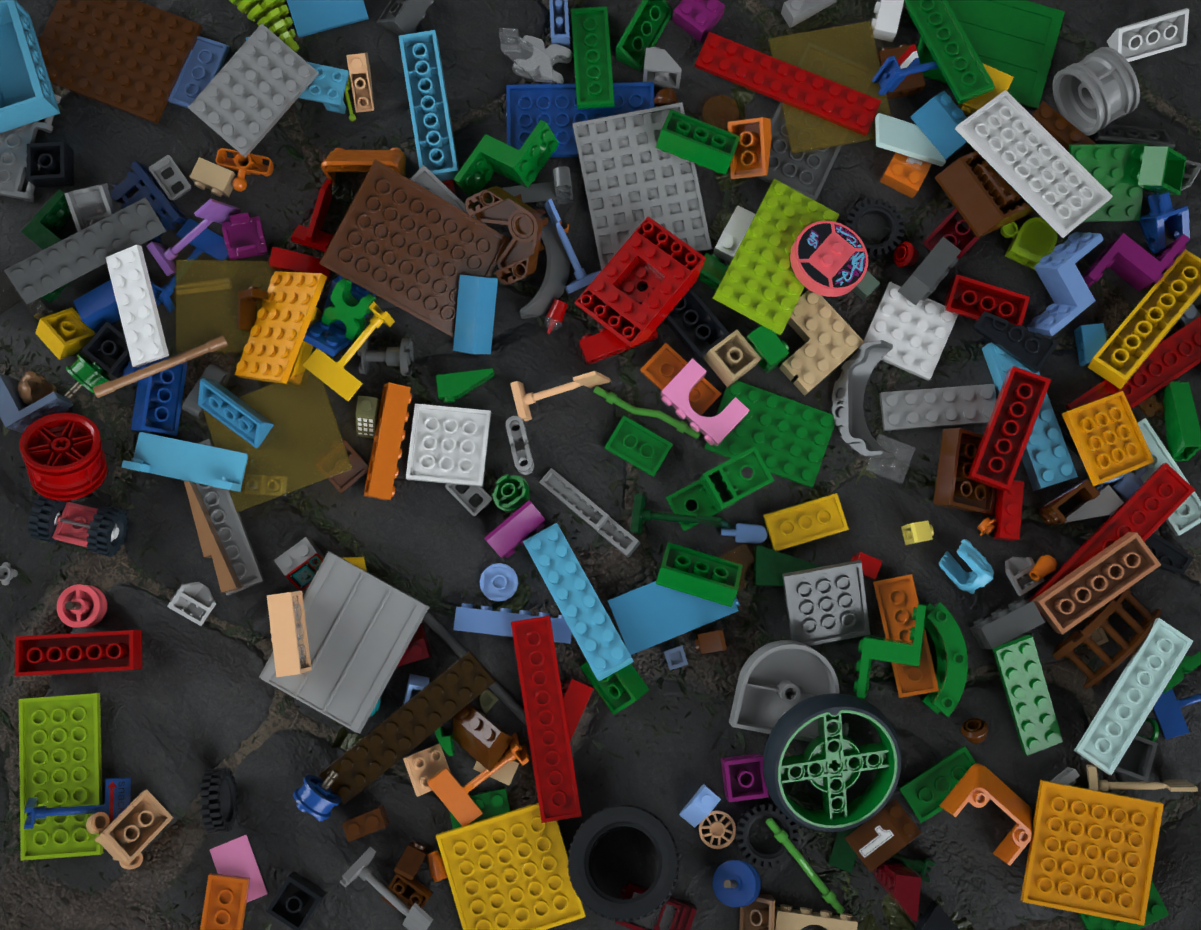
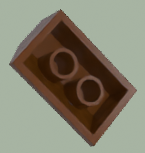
M469 703L453 716V740L491 772L514 738L482 710Z

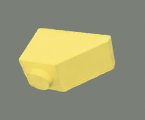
M929 521L910 523L901 527L905 545L933 540L934 530Z

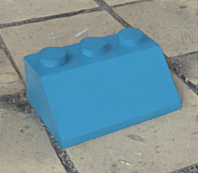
M945 91L934 96L910 117L945 159H948L969 145L955 130L957 125L967 117Z

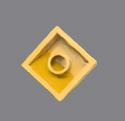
M73 307L40 318L35 332L59 360L76 354L96 335L81 320Z

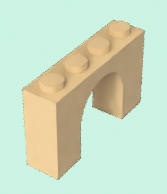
M781 904L780 907H775L774 930H801L808 925H820L827 930H857L858 922L848 913H840L839 916L832 915V912L827 910H820V913L812 912V909L800 907V910L792 909L790 905Z

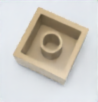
M736 330L711 348L703 359L728 387L755 367L761 360V357L742 334Z

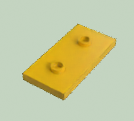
M837 493L763 515L774 551H780L849 530Z

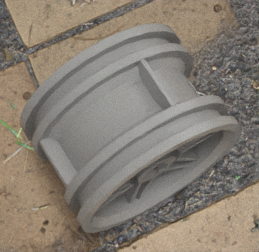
M1101 47L1086 55L1082 61L1073 63L1058 71L1053 79V96L1060 114L1087 136L1095 134L1097 131L1105 128L1110 122L1133 112L1139 104L1140 88L1133 68L1122 54L1109 47Z

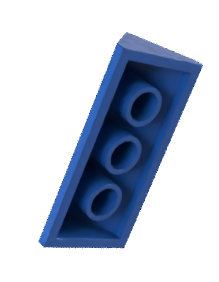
M111 280L73 301L81 320L95 333L106 322L113 324L121 319Z

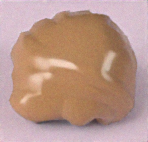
M33 371L25 372L17 387L19 396L24 404L28 406L52 392L57 393L53 383L47 382L43 376H38Z

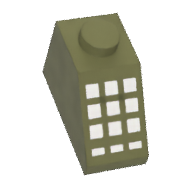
M358 396L356 408L357 437L374 439L381 402L378 398Z

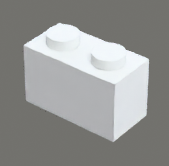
M880 0V2H876L874 13H877L876 18L872 19L870 30H873L872 38L893 42L897 34L904 0Z

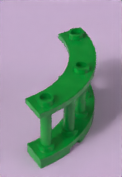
M941 602L935 607L928 603L925 629L932 639L935 648V674L939 691L926 693L921 701L935 714L938 715L941 711L945 716L949 717L960 701L965 688L968 672L967 649L961 630L950 612Z

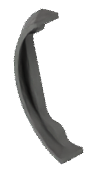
M540 215L541 220L546 218L543 215ZM549 220L547 225L542 228L541 234L547 256L545 277L535 297L520 310L521 319L540 317L551 308L554 299H560L569 279L570 260L560 240L556 226Z
M884 340L864 343L848 361H845L841 368L842 372L839 379L835 381L833 388L832 414L834 415L835 426H838L842 439L854 450L867 457L894 458V454L881 447L871 435L865 421L863 408L865 388L873 369L893 349V344Z

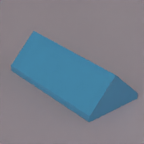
M460 274L453 351L469 354H491L498 278Z
M206 378L200 380L198 405L257 449L274 424L217 381Z

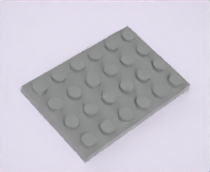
M261 23L188 108L246 158L319 73Z

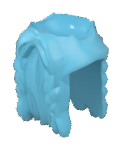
M963 539L956 552L973 571L966 572L948 551L941 558L939 566L960 590L974 594L976 589L985 587L987 583L993 580L994 570L987 562L986 557L982 556L972 546L970 541Z

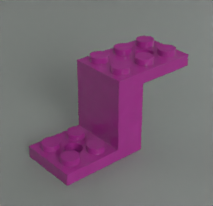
M1123 233L1108 244L1082 277L1089 288L1103 276L1102 272L1105 268H1110L1137 291L1143 288L1148 289L1153 283L1156 284L1163 277L1162 272L1165 269H1169L1174 264L1175 260L1173 258L1176 255L1179 256L1187 248L1185 244L1190 238L1185 234L1181 235L1168 244L1165 250L1155 258Z

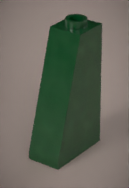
M755 546L753 585L784 587L782 574L822 566L762 546Z

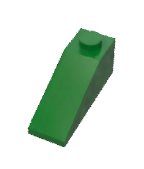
M491 368L436 375L438 398L440 401H444V403L455 402V399H460L494 377L495 372Z

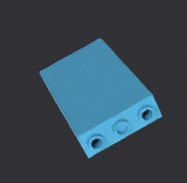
M656 581L608 600L630 655L739 611L737 607L740 606L737 597H735L732 607L657 585Z

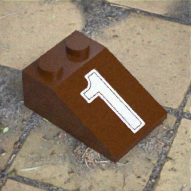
M895 799L844 839L868 871L872 872L922 832Z

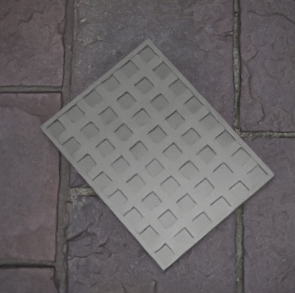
M683 102L572 123L601 271L647 216L697 252L712 249L695 163L655 148L670 109L685 114Z

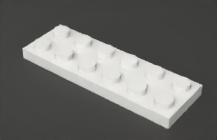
M135 245L105 257L132 366L140 367L169 356L142 246Z

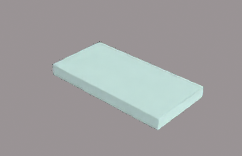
M881 113L876 115L877 147L941 167L946 163L945 158L917 125Z

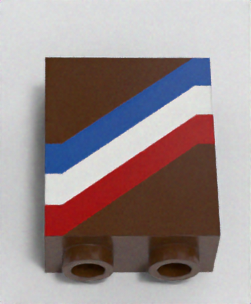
M903 44L892 49L890 47L883 48L878 52L875 59L876 63L881 62L882 66L888 57L895 56L901 69L920 65L915 44ZM922 72L901 76L900 79H897L884 95L885 100L920 94L925 87Z
M1089 479L1073 483L1039 510L1040 517L1050 526L1065 523L1067 519L1058 510L1061 504L1073 495L1081 503L1095 499L1100 493Z

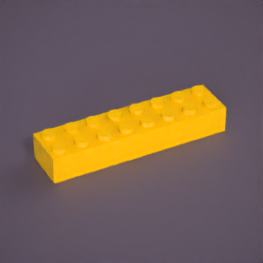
M1185 249L1092 358L1088 368L1119 389H1122L1201 294V258Z

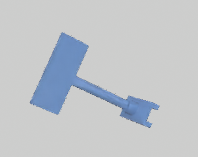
M549 199L544 207L553 225H556L558 235L575 270L574 275L577 279L565 287L569 294L589 285L601 271L586 274L584 268H581L566 232L559 223L561 219L552 199Z

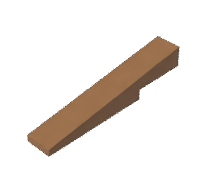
M191 481L184 482L203 556L213 559L221 593L242 589L196 483Z

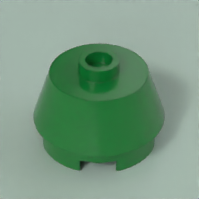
M507 474L496 481L492 497L496 506L501 510L516 512L530 500L529 486L523 477L517 475L509 476Z

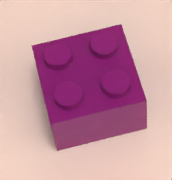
M682 0L673 11L672 22L701 43L723 17L725 5L719 0Z
M760 753L721 758L725 798L728 802L769 797L763 775V756Z

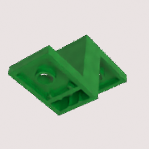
M543 120L539 121L520 150L485 134L453 180L468 198L481 192L492 178L494 172L529 188L540 170L546 165L552 153L556 151L559 142L547 122Z
M756 446L703 473L699 480L665 497L673 514L712 517L775 480ZM743 468H750L752 470L751 478H744L741 471ZM690 500L695 501L697 504V508L694 511H689L686 508V503ZM678 522L683 532L699 524Z
M919 603L918 607L913 608L912 620H916L915 627H912L910 631V640H913V642L868 635L860 640L858 652L862 653L861 659L857 660L856 672H859V678L854 682V692H857L856 697L865 699L868 695L872 659L912 666L920 665L927 604Z

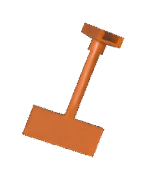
M516 733L511 735L514 739L510 743V749L504 752L505 755L498 760L491 772L485 769L466 785L461 786L446 767L427 781L430 788L462 827L470 824L483 814L482 810L468 794L472 789L509 761L512 762L517 758L522 765L529 762L527 747L519 745Z

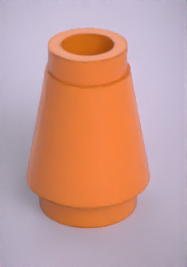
M1050 555L1041 556L1029 573L1031 579L1039 581L1054 572L1057 566L1056 560Z
M439 851L427 854L431 879L433 878L434 883L448 878Z

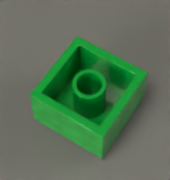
M763 325L751 332L746 338L747 342L761 357L758 364L765 373L781 364L789 354L788 345L783 340L780 341L777 333Z

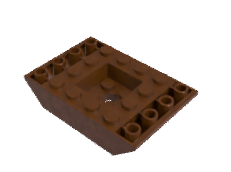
M977 151L959 158L935 177L977 238L1035 212L1025 199Z

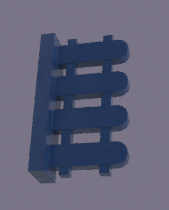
M136 160L130 165L134 172L129 171L127 173L128 177L123 182L113 185L115 189L111 192V198L115 201H125L121 209L146 197L156 215L161 217L160 222L166 231L169 229L174 230L176 228L175 223L184 225L188 220L177 205L168 198L147 167ZM137 187L139 191L129 198L127 195ZM164 233L158 235L157 237H155V238H153V239H151V240H149V241H147V242L150 243L151 241H152V242H155V241H156V242L159 243V242L162 240L160 237H161Z

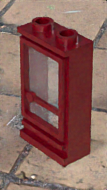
M628 880L627 885L622 886L619 897H622V900L632 899L640 896L649 888ZM670 897L663 907L644 919L631 922L615 921V924L633 930H690L697 908L696 905Z

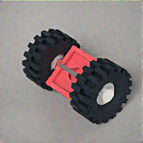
M42 495L38 496L39 500H35V506L31 508L32 514L28 518L30 519L28 523L30 529L28 532L33 539L49 543L63 541L87 547L89 552L107 557L115 556L117 551H120L121 545L124 544V537H126V530H128L129 526L127 525L129 518H127L128 514L125 510L109 506H101V509L71 503V500H52Z

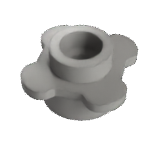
M4 562L0 566V581L2 585H9L10 580L13 577H17L18 571L10 567V563Z

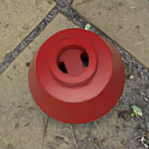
M903 242L898 245L893 255L895 264L898 267L914 265L918 260L917 249L910 242Z

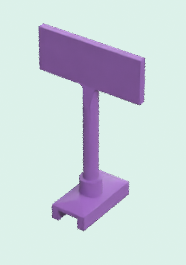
M210 198L194 213L195 216L204 220L176 245L166 250L162 244L151 241L146 247L167 276L175 275L179 270L174 262L178 253L212 222L220 224L229 222V216L239 214L241 209Z

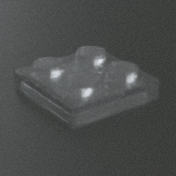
M879 434L876 438L877 443L885 450L893 453L894 458L869 457L865 471L902 484L915 447Z

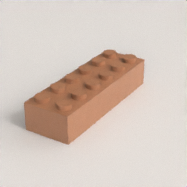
M1128 532L1032 601H1034L1036 607L1056 633L1064 634L1161 566V564L1137 532Z

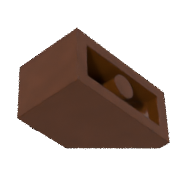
M723 630L696 634L697 639H694L696 651L700 650V654L727 650Z
M417 841L414 843L410 842L396 865L394 872L413 880L428 853L425 845Z

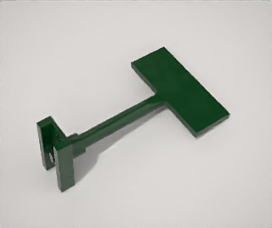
M636 493L634 495L630 532H634V534L642 535L644 521H652V519L682 523H704L707 526L731 527V524L719 517L700 515L695 517L653 512V510L645 509L647 499L645 495Z
M859 826L838 831L828 865L852 873L857 855L844 838ZM897 853L889 858L911 867L912 870L919 872L921 880L930 882V877L926 871L930 872L931 870L928 865L935 866L933 858L925 856L923 861L917 858L913 860Z

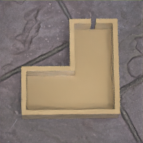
M808 290L799 298L788 321V324L806 343L782 363L779 369L790 381L796 375L798 376L793 384L805 396L858 350L864 341L821 295Z

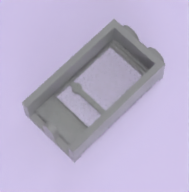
M107 183L64 193L78 232L116 213Z

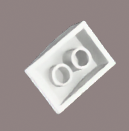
M737 206L722 232L713 254L731 263L755 213Z

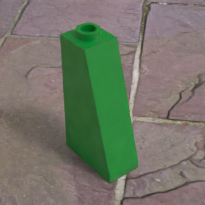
M1174 381L1169 383L1162 391L1167 450L1174 461H1189L1201 449V429L1189 382L1181 383L1180 381Z

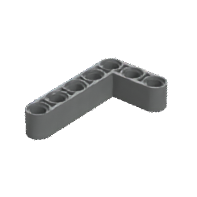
M565 166L553 169L554 181L531 184L529 188L522 185L502 188L512 196L521 194L522 202L531 208L544 207L549 199H552L554 205L567 204L573 201L570 168Z

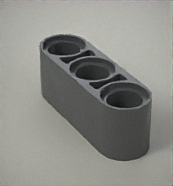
M211 363L185 399L182 409L201 419L207 411L198 405L200 380L202 378L215 380L224 387L230 377V373Z

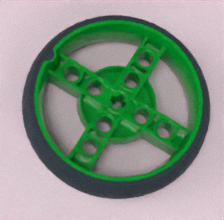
M831 693L817 695L793 706L773 727L766 742L763 755L764 780L775 805L795 823L822 832L848 830L874 817L891 798L898 784L901 772L900 744L889 720L878 708L869 702L847 694ZM841 713L856 714L867 719L876 728L881 742L857 746L852 739L842 735ZM818 719L819 736L807 745L804 753L784 757L790 742L797 733L806 725ZM833 722L831 726L827 727L828 723ZM831 741H834L831 746H828ZM878 769L868 788L859 797L847 804L846 789L856 782L861 771ZM808 780L810 784L822 791L823 810H813L799 806L788 797L782 783Z

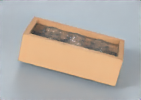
M302 591L267 595L276 677L298 675L312 670Z

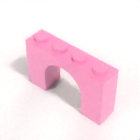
M692 358L661 391V400L669 407L672 405L676 409L675 413L684 420L686 418L694 431L697 433L700 431L705 435L704 439L710 445L718 446L750 410L735 397L716 416L703 417L694 412L689 403V393L706 375L707 371Z

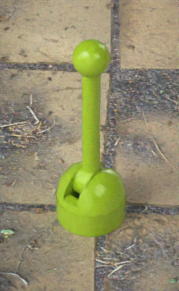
M348 77L345 97L350 113L349 120L353 122L356 120V116L353 114L348 93L351 89L350 77Z

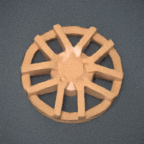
M711 811L699 823L700 838L710 848H725L735 838L736 826L734 820L723 811ZM716 814H722V815H723V816L719 819V821H718V819H717V817H716ZM710 815H713L715 821L712 823L708 818ZM727 817L729 821L723 825L722 821ZM705 819H707L710 825L702 826ZM731 823L733 831L726 829ZM702 829H709V833L702 834ZM725 832L732 834L730 839L724 836ZM711 836L710 842H707L704 837ZM721 837L727 841L720 845ZM714 838H718L717 845L712 844Z

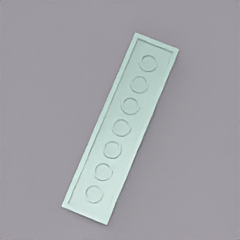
M1156 618L1151 631L1138 646V651L1128 662L1074 751L1108 775H1112L1192 645L1193 640L1162 619Z

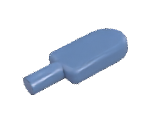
M737 523L736 529L721 528V535L735 536V542L761 544L767 538V531L762 525Z

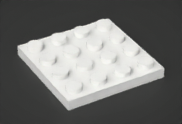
M889 282L863 341L867 343L884 340L893 344V349L881 360L929 381L958 314L945 311L944 305L928 298L924 302L920 300L915 306L898 292L901 286Z
M415 404L406 479L483 487L491 411Z

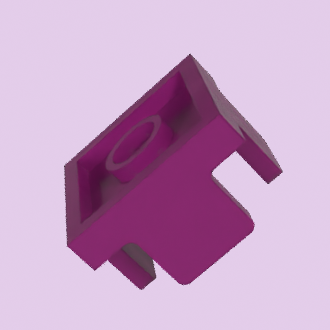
M249 213L229 216V222L222 223L223 236L230 260L268 254L260 216L250 217Z

